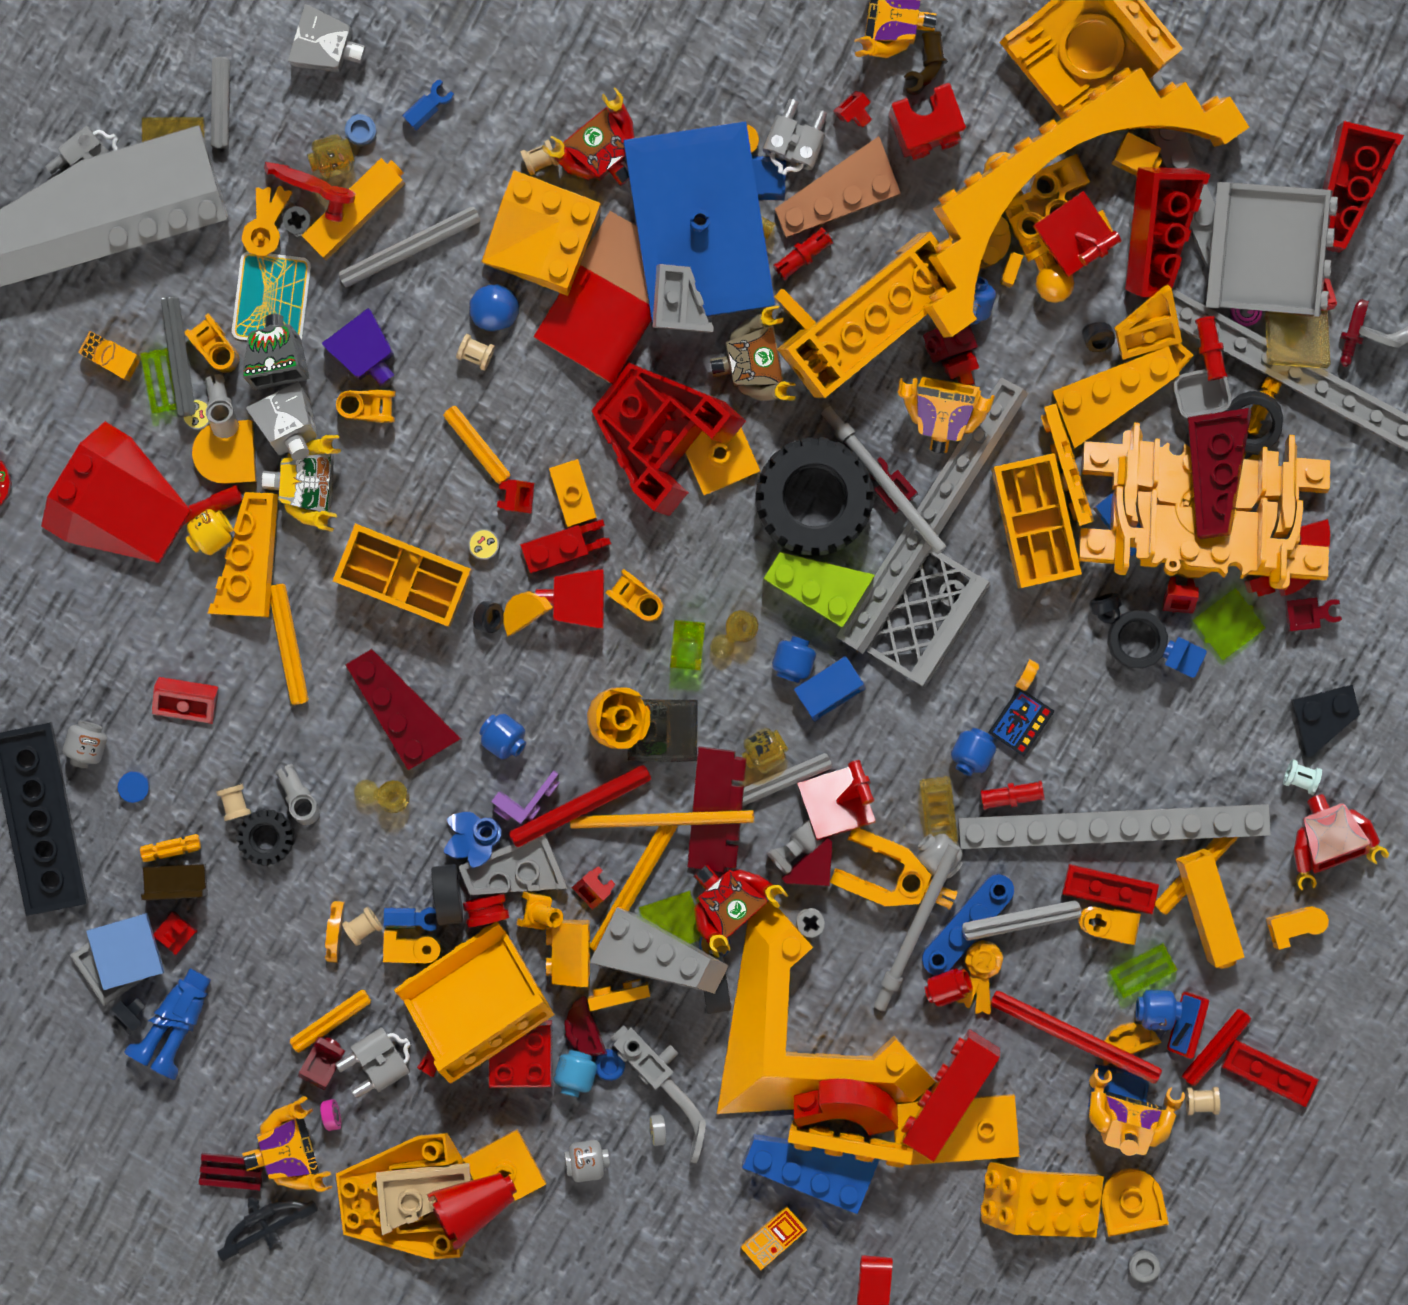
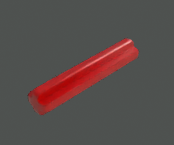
M1237 1009L1184 1071L1182 1078L1191 1086H1196L1251 1022V1017L1243 1010Z

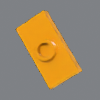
M576 459L549 468L567 527L597 518L579 460Z

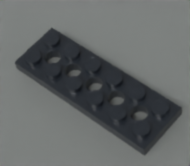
M53 723L0 732V789L26 916L88 904ZM23 750H30L35 755V762L29 768L20 764L19 755ZM30 780L37 781L41 786V793L36 798L26 794L25 786ZM36 810L43 811L47 816V823L42 828H37L32 824L31 816ZM43 840L49 841L53 846V854L49 858H43L38 854V844ZM47 871H54L58 874L59 884L56 888H49L44 884L43 877Z

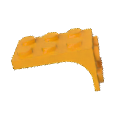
M990 1162L988 1164L984 1179V1200L981 1205V1219L984 1224L1014 1235L1097 1237L1104 1176L1098 1174L1031 1171L1009 1167L997 1162Z

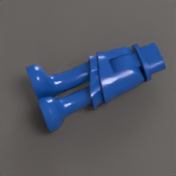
M190 968L184 980L179 979L178 984L169 992L160 1007L154 1011L156 1015L148 1020L153 1023V1026L143 1041L139 1044L128 1045L124 1053L137 1062L148 1066L168 1027H172L165 1045L150 1068L161 1075L175 1080L178 1076V1067L174 1064V1058L188 1031H193L194 1025H197L204 1005V999L208 995L205 991L211 979Z

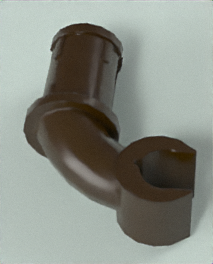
M931 31L922 34L926 59L923 61V66L925 68L920 73L911 71L904 76L905 81L911 79L918 81L915 87L905 88L907 93L911 95L920 94L926 85L932 83L937 78L944 64L948 62L943 54L941 31Z

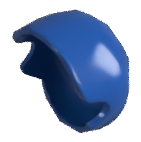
M487 285L478 289L469 302V315L474 324L485 331H498L509 328L519 314V301L513 291L502 285Z

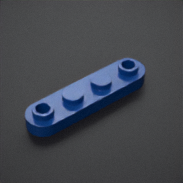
M1002 874L989 876L922 953V964L929 973L939 975L949 971L976 940H966L962 932L963 923L995 917L1009 903L1014 895V885L1008 877ZM999 884L1003 885L1004 893L1001 896H996L993 892L994 887ZM936 954H941L944 958L940 965H935L932 962V958Z

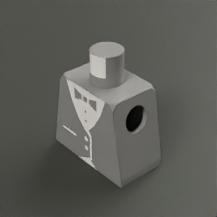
M305 4L288 62L291 66L341 72L345 59L359 64L362 63L366 46L350 41L353 30L349 25Z
M299 381L246 407L278 455L289 452L293 460H301L309 454L306 443L317 437V431L309 397Z

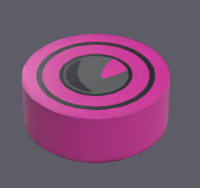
M1230 309L1233 321L1244 327L1257 323L1263 313L1261 310Z
M336 1100L323 1101L320 1110L325 1129L329 1132L341 1129V1114Z

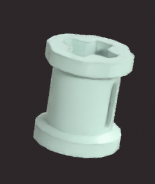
M1292 759L1285 772L1283 785L1289 786L1292 784L1306 789L1308 794L1314 795L1321 780L1322 769L1316 768L1313 770L1299 765L1297 760Z

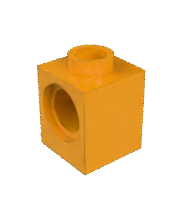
M1128 132L1124 136L1111 164L1137 177L1138 167L1159 168L1162 158L1158 157L1161 148Z

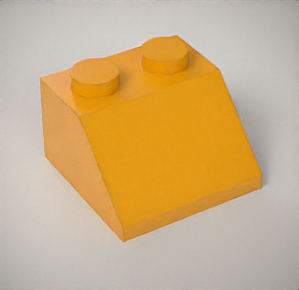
M563 920L557 928L546 927V945L552 946V958H546V976H552V984L588 987L590 982V920Z

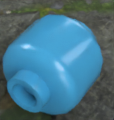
M569 1050L568 1054H563L559 1057L553 1081L556 1085L562 1087L560 1093L578 1098L580 1092L586 1093L592 1089L597 1071L596 1063L591 1061L593 1056Z

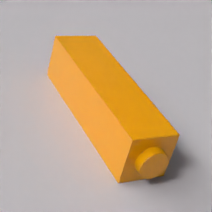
M380 158L349 188L356 195L353 203L344 204L343 221L335 222L325 218L324 213L301 236L327 261L405 185L401 178L404 172L392 160L386 163Z
M1201 849L1176 858L1207 961L1216 968L1219 967L1221 969L1234 966L1237 963L1236 960L1242 959L1245 956L1213 854L1206 849Z

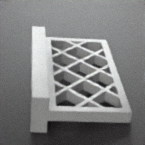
M930 548L865 651L921 687L926 688L991 586L990 582L942 553L936 554ZM929 554L941 561L943 572L925 576L923 563ZM945 563L954 569L946 571ZM920 570L922 577L915 578L916 574ZM962 573L970 578L963 590L951 592L948 575ZM944 576L948 593L930 597L926 580ZM923 581L926 598L909 602L906 590L910 584ZM904 595L905 603L898 604ZM960 595L954 604L952 596ZM949 597L950 612L947 616L935 618L931 601ZM927 602L931 619L914 623L910 606ZM906 607L910 624L892 628L890 615L894 610ZM943 621L937 630L936 622ZM887 622L889 629L882 630L883 626ZM932 623L934 637L930 642L918 644L915 627ZM911 628L914 645L897 649L893 632ZM890 633L893 650L880 653L871 647L877 636ZM927 647L921 656L919 648ZM916 649L918 662L912 672L901 666L898 653ZM894 654L896 662L886 656Z

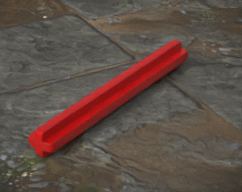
M640 765L509 832L511 840L516 847H521L649 782L651 775L645 765Z

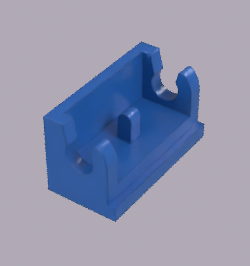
M845 656L796 687L794 691L815 722L866 688Z

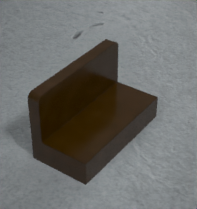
M206 864L143 868L144 893L141 894V900L203 897L208 894Z

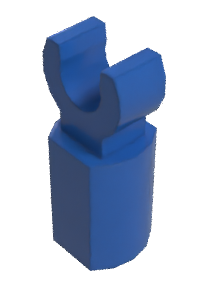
M441 79L432 84L431 93L428 96L424 94L402 115L416 131L439 110L437 107L440 104L450 103L455 96L452 91L444 97L437 94L438 89L443 85Z
M427 907L421 912H416V908H384V929H415L416 926H421L424 930L433 931L437 929V925L428 924L425 921V916L429 913H436L434 907Z

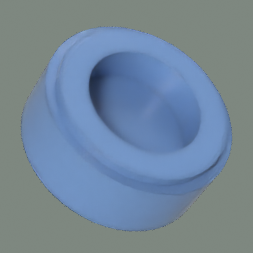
M354 115L345 125V134L348 140L356 146H367L376 137V125L367 115Z

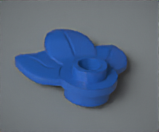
M461 812L451 815L447 818V822L456 834L448 841L444 848V853L454 859L468 857L471 868L482 866L490 859L492 847L502 837L501 826L492 818L480 819L472 812ZM485 830L492 831V835L488 838L481 836Z

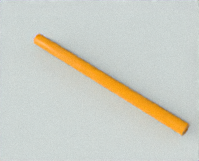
M754 810L580 816L570 821L571 829L754 823L755 816Z

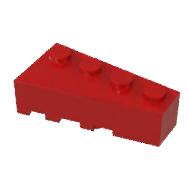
M1343 121L1337 126L1323 184V189L1333 190L1332 197H1338L1336 216H1330L1329 228L1335 229L1333 247H1327L1328 251L1340 253L1346 249L1404 135Z
M1138 167L1126 291L1141 297H1152L1166 285H1169L1171 289L1173 288L1182 261L1180 255L1185 241L1188 242L1192 231L1189 228L1195 211L1198 212L1202 201L1199 198L1204 184L1207 185L1211 174L1194 168Z
M968 1029L963 1039L961 1037L958 1038L950 1051L953 1054L947 1065L943 1063L933 1078L937 1081L931 1091L926 1089L917 1103L921 1107L915 1118L910 1115L901 1129L905 1133L902 1142L933 1162L1000 1058V1048L971 1029Z

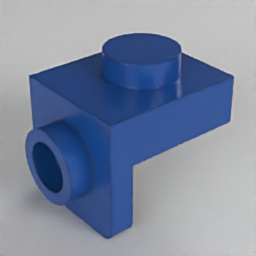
M1178 637L1176 642L1170 640L1163 657L1167 659L1166 666L1195 678L1207 651Z

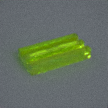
M168 348L140 353L152 414L177 410L176 402L175 404L169 403L161 357L166 356L174 395ZM154 358L163 406H158L149 360Z
M1163 942L1108 970L1123 999L1178 971ZM1161 952L1163 957L1119 979L1117 974ZM1167 963L1168 967L1126 989L1124 988V984Z

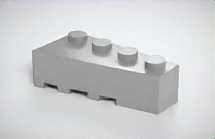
M619 907L616 908L590 960V963L608 969L714 994L728 968L727 964L652 922Z

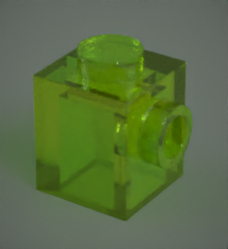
M682 620L674 621L670 668L701 671L705 623Z

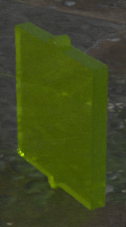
M1236 588L1192 620L1205 637L1204 642L1212 646L1222 661L1266 629L1253 612L1254 606L1248 605Z
M690 890L639 907L644 919L689 944L699 941L701 934L696 927L695 904Z

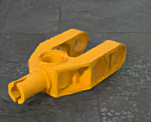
M862 828L851 830L847 840L903 863L904 867L892 891L837 868L833 872L830 883L883 906L920 904L932 881V875L910 849ZM912 874L919 878L920 884L915 891L910 892L903 888L902 882L907 875ZM942 887L935 903L950 910L953 902L942 896L944 895L955 900L958 892Z

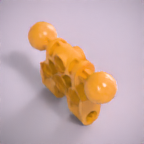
M999 152L990 156L984 165L983 173L990 169L988 164L1002 154L1008 157L1011 153ZM1078 154L1038 171L1032 176L1026 194H1023L1021 189L1005 210L1013 228L1014 236L1019 241L1028 262L1034 260L1039 269L1036 277L1037 292L1043 299L1053 303L1062 302L1070 297L1075 284L1073 274L1069 277L1066 276L1059 264H1056L1051 252L1036 232L1032 235L1025 233L1022 229V222L1030 220L1034 224L1038 223L1050 214L1051 208H1059L1068 202L1065 200L1066 194L1090 183ZM1037 181H1047L1051 187L1050 193H1041L1037 189ZM1104 210L1099 211L1098 213L1101 215V217L1103 218L1111 232H1113Z

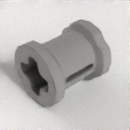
M814 908L803 909L796 918L799 932L806 937H816L824 929V918ZM813 915L817 916L815 920L818 925L817 928L810 927L808 930L804 929L805 922L803 918L805 916L811 918Z

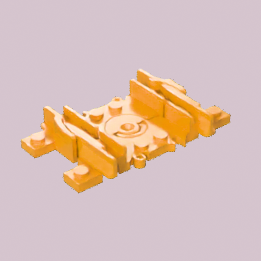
M1134 423L1131 430L1123 433L1122 444L1084 442L1082 474L1112 477V490L1115 491L1111 504V530L1081 528L1079 532V561L1114 564L1115 573L1126 575L1129 569L1130 547L1136 548V557L1140 560V566L1157 567L1159 564L1165 563L1163 567L1164 572L1170 576L1176 575L1182 565L1186 570L1218 572L1225 578L1228 573L1227 568L1235 566L1240 570V579H1243L1248 574L1270 576V586L1275 589H1286L1290 584V578L1326 580L1328 578L1329 547L1298 545V543L1300 542V527L1303 515V501L1299 500V491L1328 493L1330 490V460L1297 458L1295 435H1288L1285 441V459L1282 466H1278L1279 452L1268 451L1267 447H1262L1259 455L1253 454L1248 459L1243 460L1231 535L1208 539H1199L1197 537L1191 449L1187 444H1184L1181 455H1173L1169 450L1170 443L1160 447V439L1155 438L1154 442L1143 441L1140 423ZM1255 505H1258L1256 512H1250ZM1138 522H1140L1141 528H1136ZM1275 527L1273 538H1270ZM1290 532V535H1289L1288 539H1275V538H1286L1287 535H1288V533Z

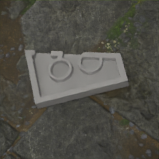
M546 834L521 847L511 844L494 851L490 859L482 866L471 868L469 862L458 866L470 895L568 888Z

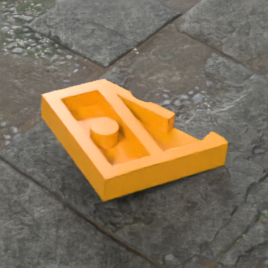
M1169 285L1162 287L1115 327L1118 348L1123 360L1182 342L1173 293Z

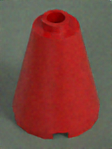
M501 1173L435 1190L426 1195L429 1202L436 1201L432 1203L435 1208L433 1211L448 1240L456 1239L452 1246L454 1250H457L514 1202L513 1194L517 1190L509 1175L503 1177Z

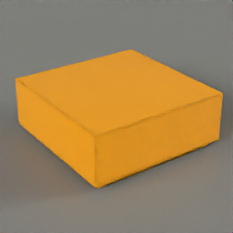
M1015 252L1009 255L1000 280L1001 285L1009 288L1014 285L1023 255Z

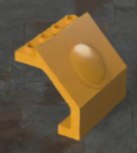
M1051 0L1031 18L1004 36L999 42L1061 119L1065 117L1063 113L1065 109L1076 102L1082 105L1090 99L1088 94L1095 88L1103 84L1107 88L1115 81L1112 77L1127 67H1129L1130 71L1142 68L1147 78L1151 79L1183 50L1144 0Z

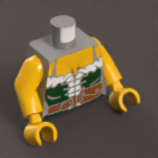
M325 435L321 439L309 441L306 443L309 454L305 458L293 460L289 453L287 458L281 459L280 472L263 471L262 489L279 490V502L284 504L288 514L302 524L315 526L330 532L334 531V528L328 527V519L330 517L337 518V514L331 513L334 455L332 454L341 452V449L333 448L332 442L334 439H338L339 435Z

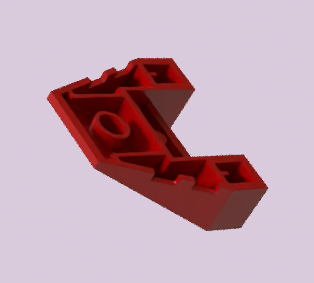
M628 363L613 385L609 387L591 410L607 442L612 445L618 457L617 461L620 467L625 470L633 492L653 511L667 516L674 512L689 493L668 473L699 434L703 431L712 440L727 445L746 422L726 402L631 363Z

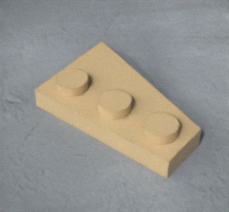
M469 1163L376 1172L382 1235L391 1232L393 1228L405 1223L410 1224L419 1220V1217L433 1212L435 1208L432 1203L436 1201L429 1202L426 1194L471 1181Z

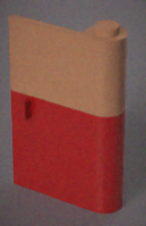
M609 211L584 253L568 296L562 293L558 295L533 336L612 385L652 321L636 225Z

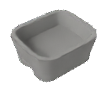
M1206 369L1178 376L1174 381V392L1181 415L1188 419V417L1227 410L1232 403L1227 377L1208 381Z

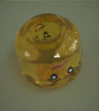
M338 134L313 141L311 144L312 153L307 154L312 172L318 170L325 179L348 172L351 169V163L355 162L348 139H342Z

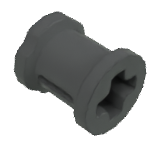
M291 207L283 216V225L286 230L298 238H301V235L314 224L311 215L302 207ZM297 215L302 219H306V221L301 223L302 228L300 229L291 225V223L295 222V216Z

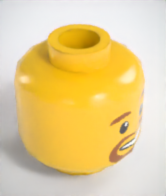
M207 509L187 524L189 535L186 537V541L196 553L201 550L206 555H212L231 541L230 532L233 531V527L220 510L215 512Z

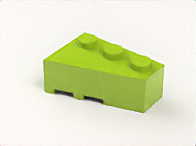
M779 552L763 580L843 628L875 575Z

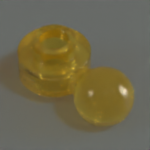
M738 610L733 612L726 621L727 634H720L712 639L710 644L712 654L717 658L725 659L734 652V643L736 641H751L758 632L757 618L752 613ZM747 623V628L744 632L743 625Z
M362 780L357 783L354 789L355 798L360 803L370 804L378 800L381 808L387 813L401 812L407 807L410 800V795L404 784L395 780L384 783L380 788L371 780ZM399 797L395 802H391L393 798Z

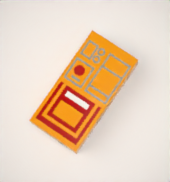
M785 1206L741 1245V1248L757 1267L762 1270L804 1234L807 1228L788 1206Z

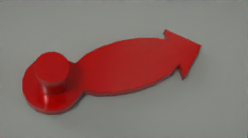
M265 162L264 169L267 175L273 174L291 185L319 193L323 198L329 200L325 218L335 222L343 221L344 204L353 203L356 194L353 191L343 187L331 186L322 179L289 168L290 166Z

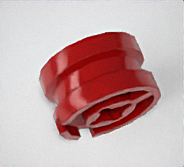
M504 893L462 903L464 911L468 912L469 916L466 920L468 928L510 918L509 912L504 908L503 904L506 901Z

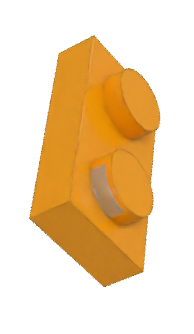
M634 979L623 982V988L611 991L610 986L592 990L593 995L588 996L587 999L590 1011L651 997L648 982L641 983V979Z

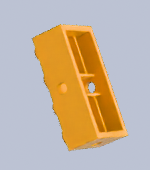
M1055 453L991 468L1018 589L1082 575Z
M355 523L333 582L451 627L473 569Z

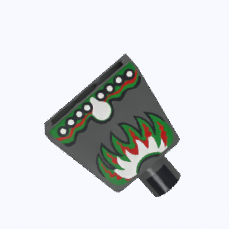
M280 314L267 315L265 317V328L251 331L248 334L243 378L254 390L309 379L301 338L290 324H284V318Z

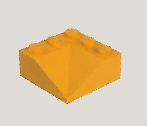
M514 170L503 196L481 262L568 296L601 213V203Z

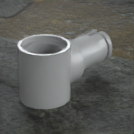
M216 374L214 375L216 381L214 384L212 376H208L205 379L209 398L206 417L214 435L219 438H229L237 432L239 423L232 407L231 399L227 397L225 379L222 375ZM221 417H227L222 421H217Z
M293 764L285 766L288 777H286L282 768L276 771L275 775L287 794L285 799L289 805L290 814L298 823L311 825L318 820L320 807L311 796L308 788L303 787ZM305 802L311 803L312 810L307 816H299L297 814V808L300 804Z

